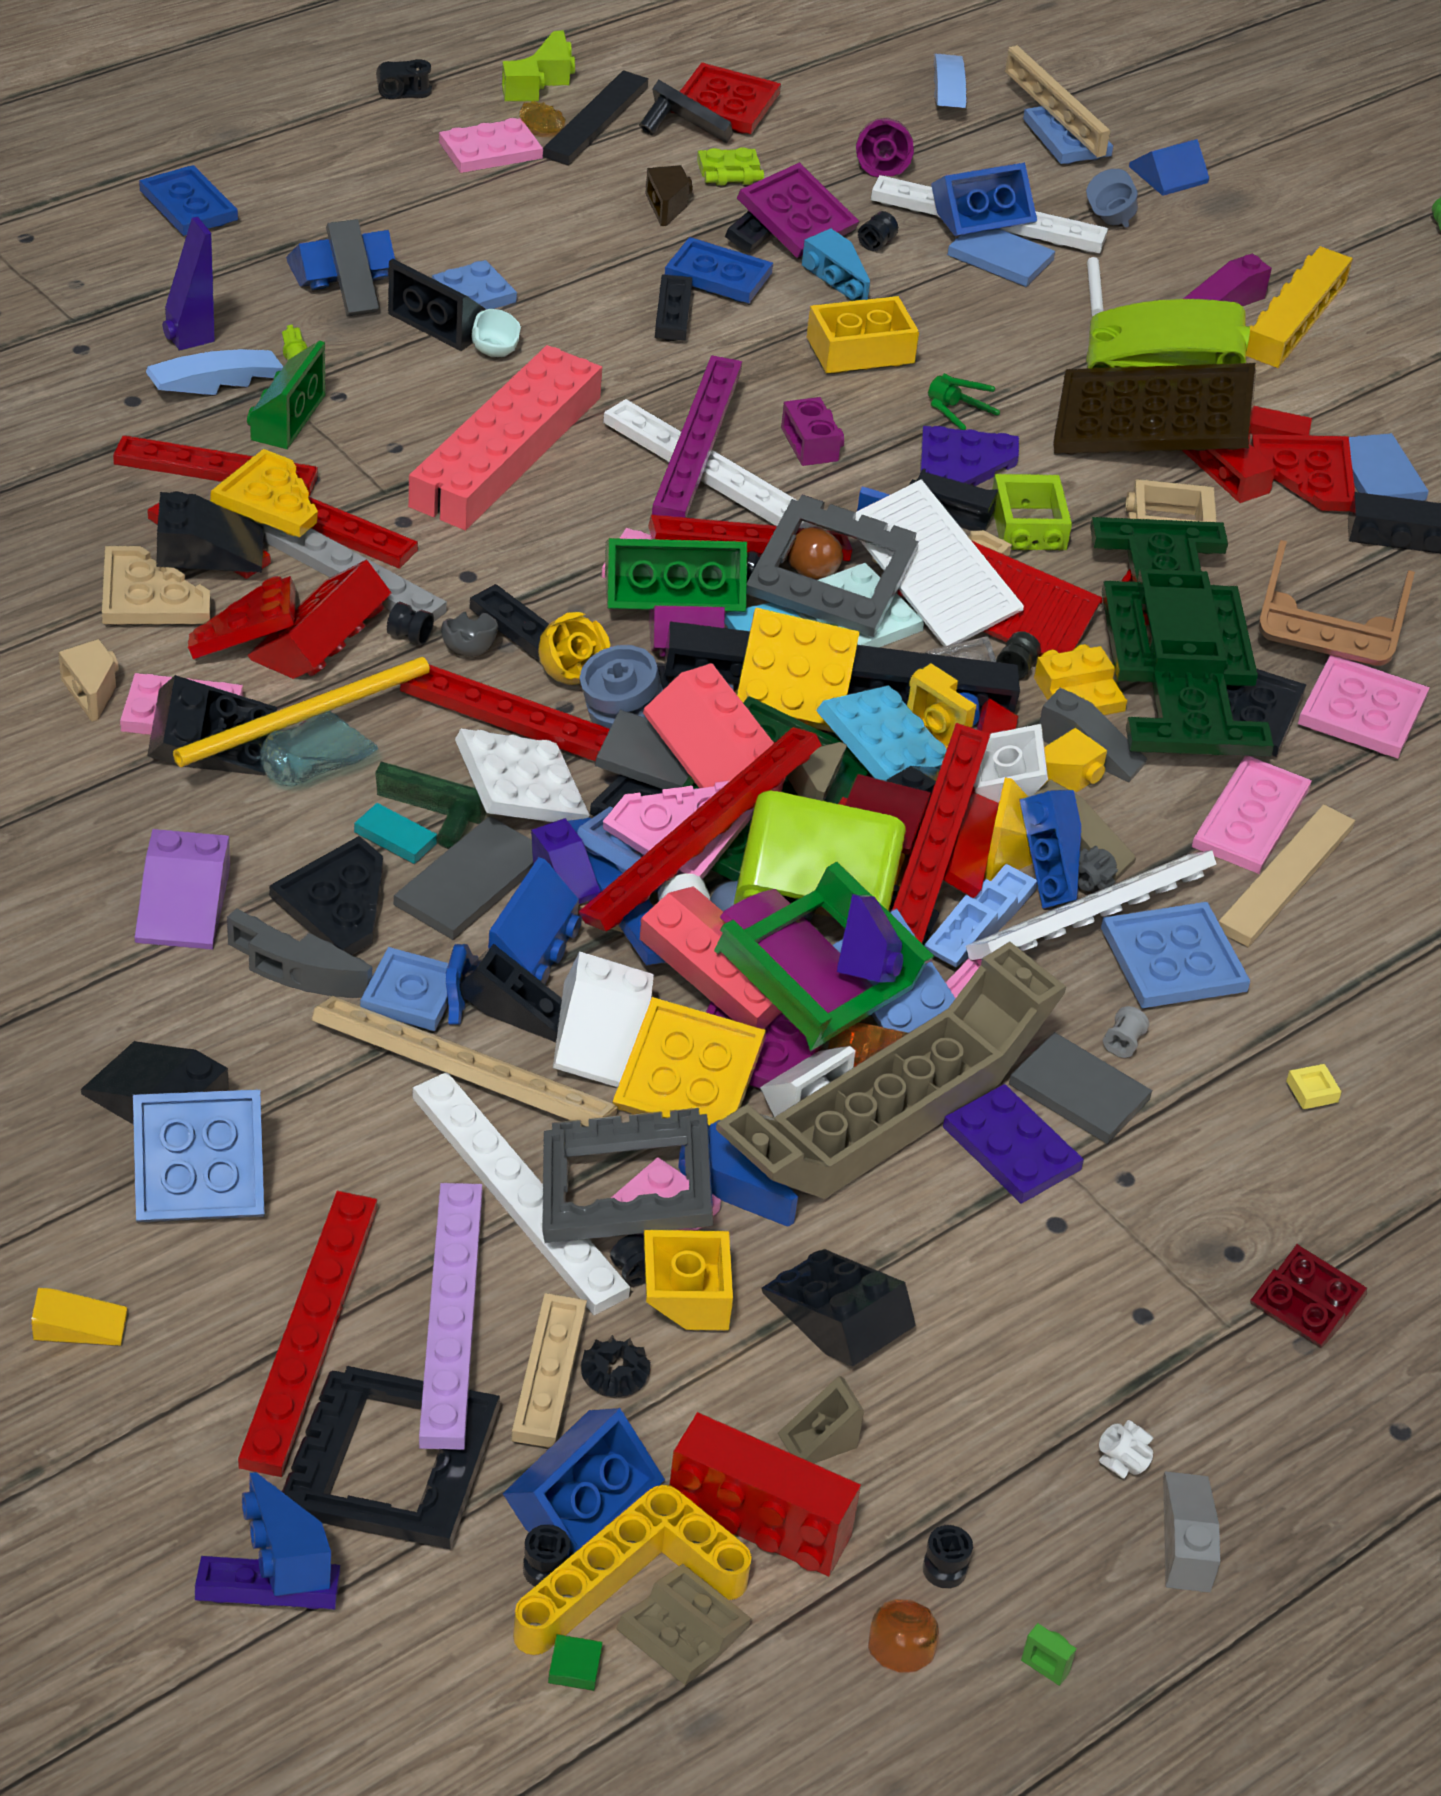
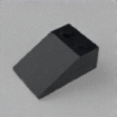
M179 491L170 493L160 492L156 567L262 573L264 526L196 494H185Z
M134 1041L81 1088V1095L134 1125L133 1095L229 1091L228 1068L195 1049Z

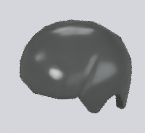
M462 612L455 619L448 618L443 621L441 634L444 643L449 649L455 653L473 657L481 655L491 648L499 626L497 620L486 613H482L477 620H471L466 612Z

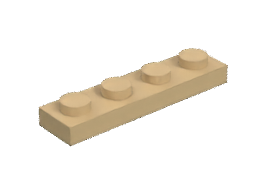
M544 1294L514 1420L511 1441L548 1448L557 1441L586 1313L587 1300Z

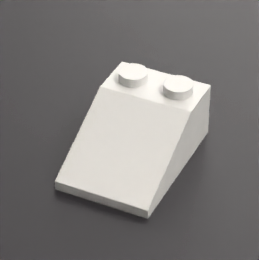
M579 951L564 981L553 1068L618 1087L651 1001L654 974Z

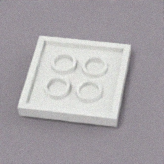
M460 729L455 741L486 813L555 822L564 818L567 821L589 818L588 810L557 743L549 740L521 738L516 735L508 736L489 733L484 730Z

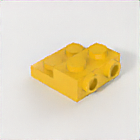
M1082 644L1070 652L1058 653L1056 650H1049L1041 657H1038L1034 680L1047 700L1059 688H1062L1090 701L1103 715L1125 712L1127 699L1113 679L1115 667L1101 646L1090 648L1089 645Z
M930 663L923 669H918L912 675L909 682L910 693L907 707L923 720L924 726L947 749L956 723L973 727L976 704L956 692L958 680Z

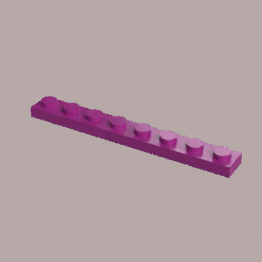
M711 355L654 500L652 515L687 517L741 374L742 361Z

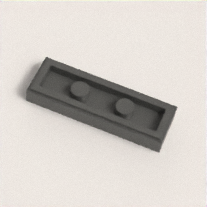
M358 219L327 223L326 230L346 315L353 316L377 312L379 306Z

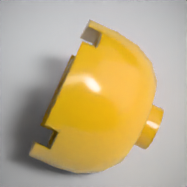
M581 612L564 614L551 622L540 636L538 654L541 665L554 680L567 685L581 684L579 680L581 669L588 659L601 650L611 647L609 637L602 625L596 620L591 622L588 618L583 617L586 614Z

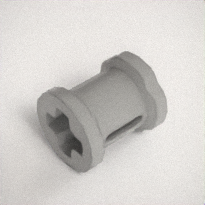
M1125 1006L1120 1008L1115 1015V1025L1113 1028L1108 1029L1103 1038L1105 1048L1118 1057H1131L1138 1046L1137 1040L1139 1036L1144 1035L1149 1028V1020L1145 1013L1135 1007Z

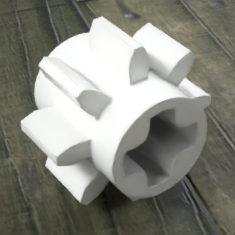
M1127 1420L1124 1426L1113 1424L1105 1430L1100 1438L1099 1448L1105 1454L1099 1461L1122 1479H1125L1128 1472L1133 1475L1140 1474L1146 1470L1152 1461L1153 1450L1148 1444L1152 1441L1153 1437L1130 1420Z

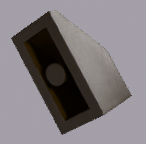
M682 165L647 168L645 194L660 226H667L687 208L688 195H691L693 190L691 177H687Z

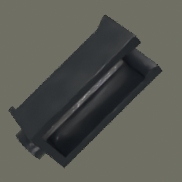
M924 468L917 480H911L909 485L922 479L960 528L971 531L987 530L994 516L998 494L997 489L986 490L927 473Z

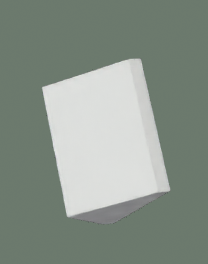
M1041 724L991 733L974 783L976 794L999 803L1005 777L1013 779L1028 797L1033 796L1048 780Z
M851 1046L818 1051L761 1086L760 1088L774 1117L851 1070L854 1066L856 1050Z

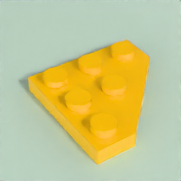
M262 449L211 490V502L251 518L257 523L282 530L287 535L300 538L317 523L318 510L315 504L310 503L308 499L309 492L302 478L297 477L296 466L293 460L266 449Z

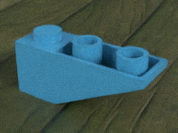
M832 228L804 240L803 267L852 301L868 299L870 279L851 241Z

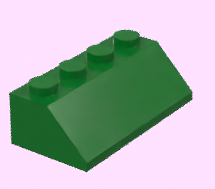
M609 538L605 542L607 609L700 606L725 607V611L746 612L747 542Z

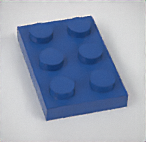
M194 165L139 180L140 191L183 236L187 235L193 217L198 216L208 229L238 220V209Z
M689 237L665 266V275L692 277V286L704 289L708 293H716L732 298L737 302L749 304L772 274L773 263Z

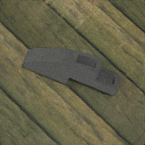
M238 908L227 916L228 945L249 955V970L269 980L302 991L326 996L362 998L372 979L371 965L311 933L297 941L291 935L282 933L262 922L259 918L251 916Z

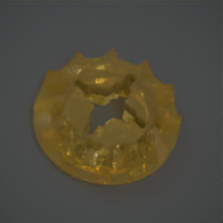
M536 101L523 103L519 111L521 120L528 127L542 133L561 131L566 120L562 116L561 111L555 110L554 106H548L544 102L542 104Z

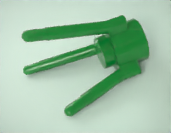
M945 373L942 376H937L930 384L928 396L932 399L931 406L940 410L960 430H966V426L946 407L956 405L959 400L996 416L1000 415V410L963 394L962 390L958 387L962 386L994 392V386L953 378Z

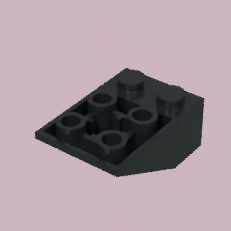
M175 675L159 689L147 756L177 765L173 757L175 749L276 712L277 707ZM273 733L183 767L264 776L267 774Z
M826 1249L813 1252L808 1256L807 1260L790 1270L781 1272L777 1275L776 1279L761 1288L762 1293L822 1352L852 1367L916 1326L906 1282Z

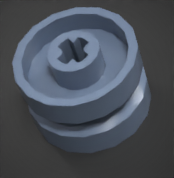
M617 645L596 653L584 664L579 678L591 722L609 729L619 710L646 718L643 714L644 708L663 691L654 656L647 650L633 645Z

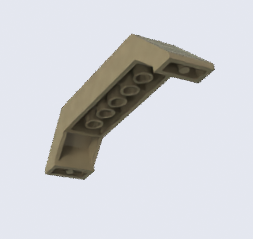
M1009 941L982 958L981 966L949 1008L776 1117L759 1114L749 1104H746L717 1122L716 1130L771 1180L826 1199L944 1122L946 1115L995 1089L1063 997L1066 986Z

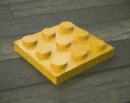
M755 608L737 696L743 703L748 696H751L814 728L834 732L816 710L823 700L847 695L859 631Z
M652 997L612 1102L619 1110L632 1114L662 1111L663 1118H670V1110L699 1107L700 1115L707 1114L708 1125L722 1120L740 1109L766 1038V1030Z

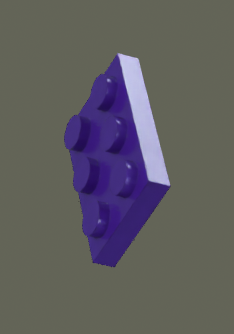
M1006 1084L944 1117L943 1128L1020 1204L1082 1169L1084 1159Z

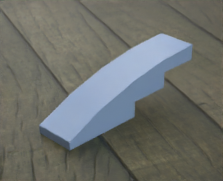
M935 54L933 64L935 68L934 98L937 105L966 108V78L963 57Z
M238 349L210 351L178 357L148 366L146 373L158 390L216 395L220 384L248 387L252 376L274 378L276 372L281 371L283 366L272 351Z
M1005 864L992 881L986 879L983 882L982 889L975 898L965 895L924 946L934 956L957 967L969 958L965 946L997 933L1036 891L1037 880Z

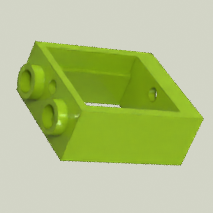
M995 474L992 489L998 490L994 519L999 538L1012 544L1011 550H1067L1072 522L1060 476ZM1011 509H1052L1054 519L1013 518Z

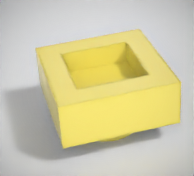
M1325 1064L1289 1071L1286 1082L1303 1110L1339 1102L1341 1090Z

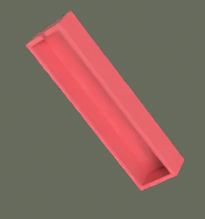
M546 345L409 474L408 507L435 517L438 514L439 487L441 488L440 520L466 531L600 399L602 366L561 351L559 348Z

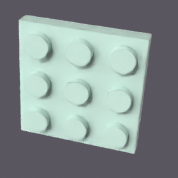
M866 563L821 578L818 581L872 598L880 577ZM896 593L875 636L871 637L859 633L857 643L863 646L882 647L923 631L924 621ZM796 611L800 618L842 627Z

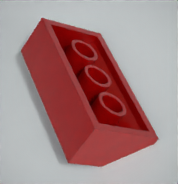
M366 559L326 579L295 609L294 626L268 634L247 656L251 661L292 679L305 673L311 677L327 665L324 661L327 656H334L346 646L344 640L347 637L351 638L364 629L366 625L363 621L366 618L370 619L384 609L382 602L392 592Z

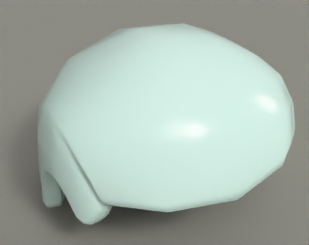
M487 309L477 314L472 328V342L475 344V348L490 357H505L517 347L521 329L520 323L511 314L502 310Z

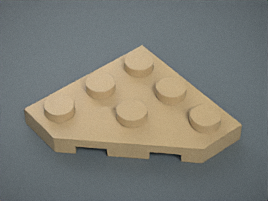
M105 546L102 600L103 624L195 625L204 624L210 620V590L201 584L195 587L185 580V574L175 568L156 567V561L150 558V552L141 546Z

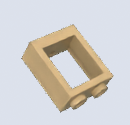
M1136 479L1133 492H1128L1126 496L1125 511L1129 512L1127 518L1216 522L1214 487ZM1145 510L1195 515V520L1148 516Z

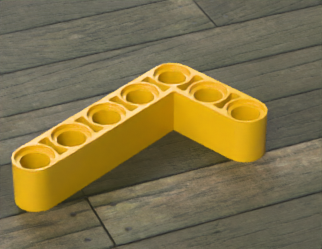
M667 1485L655 1486L518 1601L514 1616V1643L519 1650L530 1655L543 1654L555 1645L557 1634L566 1636L660 1553L665 1554L678 1566L684 1564L728 1600L737 1599L747 1590L752 1558L750 1550L679 1490ZM562 1595H571L573 1597L567 1598ZM529 1623H540L541 1625L534 1626Z

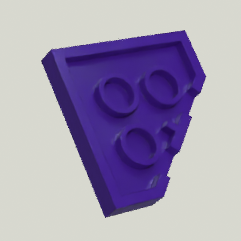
M923 426L920 473L924 468L927 473L977 486L993 478L995 471L1002 468L1009 470L1017 466L1019 436L1007 433L978 432L972 429L959 430L943 426Z

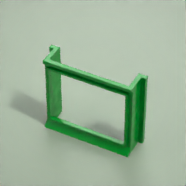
M838 862L826 868L814 891L745 930L734 919L722 925L720 929L722 935L714 949L717 954L722 952L806 1036L810 1051L912 990L926 964L934 958V955L879 903L903 943L901 949L903 954L902 969L899 975L896 976L895 982H879L827 1013L758 942L821 906L846 928L852 894L872 895Z

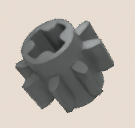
M1094 846L1089 851L1086 848L1081 850L1078 887L1093 894L1099 889L1102 890L1112 886L1115 883L1112 876L1118 872L1113 855L1105 849H1098L1097 846Z

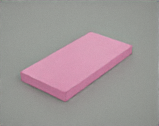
M1244 756L1195 835L1192 847L1203 852L1212 850L1215 857L1260 874L1308 793L1312 781L1256 758Z

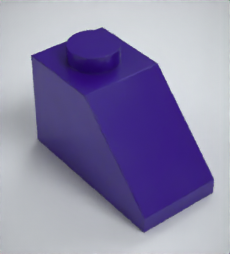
M564 818L531 830L533 865L538 857L546 859L577 896L579 904L594 899L600 893L597 880L583 841L567 819Z
M852 894L837 972L876 982H895V978L899 975L903 966V954L901 953L903 943L874 896Z

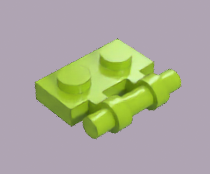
M741 147L734 150H720L717 148L698 150L697 162L705 183H716L717 186L727 185V182H742L743 185H751L753 182L764 179V170H760V162L755 149Z

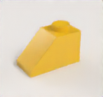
M1077 728L1072 729L1044 747L1048 780L1044 785L1049 780H1052L1069 790L1078 792L1089 784L1097 783L1105 772L1104 763L1107 750Z

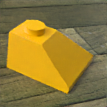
M1005 777L984 880L992 881L1005 864L1017 870L1033 864L1019 800L1028 796L1011 778Z

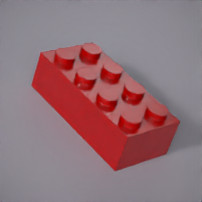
M699 1412L696 1413L673 1451L669 1486L679 1490L731 1534L755 1543L766 1552H775L795 1561L806 1570L817 1571L830 1577L852 1536L861 1484Z

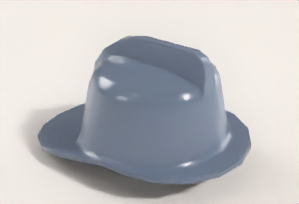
M1108 169L1100 172L1089 182L1086 190L1087 198L1094 213L1100 216L1108 225L1123 224L1126 228L1129 227V220L1138 210V193L1130 175L1121 169Z

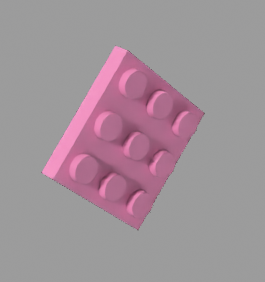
M1330 655L1300 714L1298 724L1398 759L1427 698L1430 687L1345 658Z

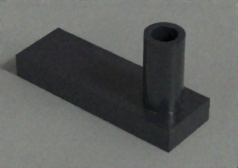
M658 80L652 88L655 102L639 124L644 132L653 135L669 111H672L726 144L733 135L730 121L661 80Z

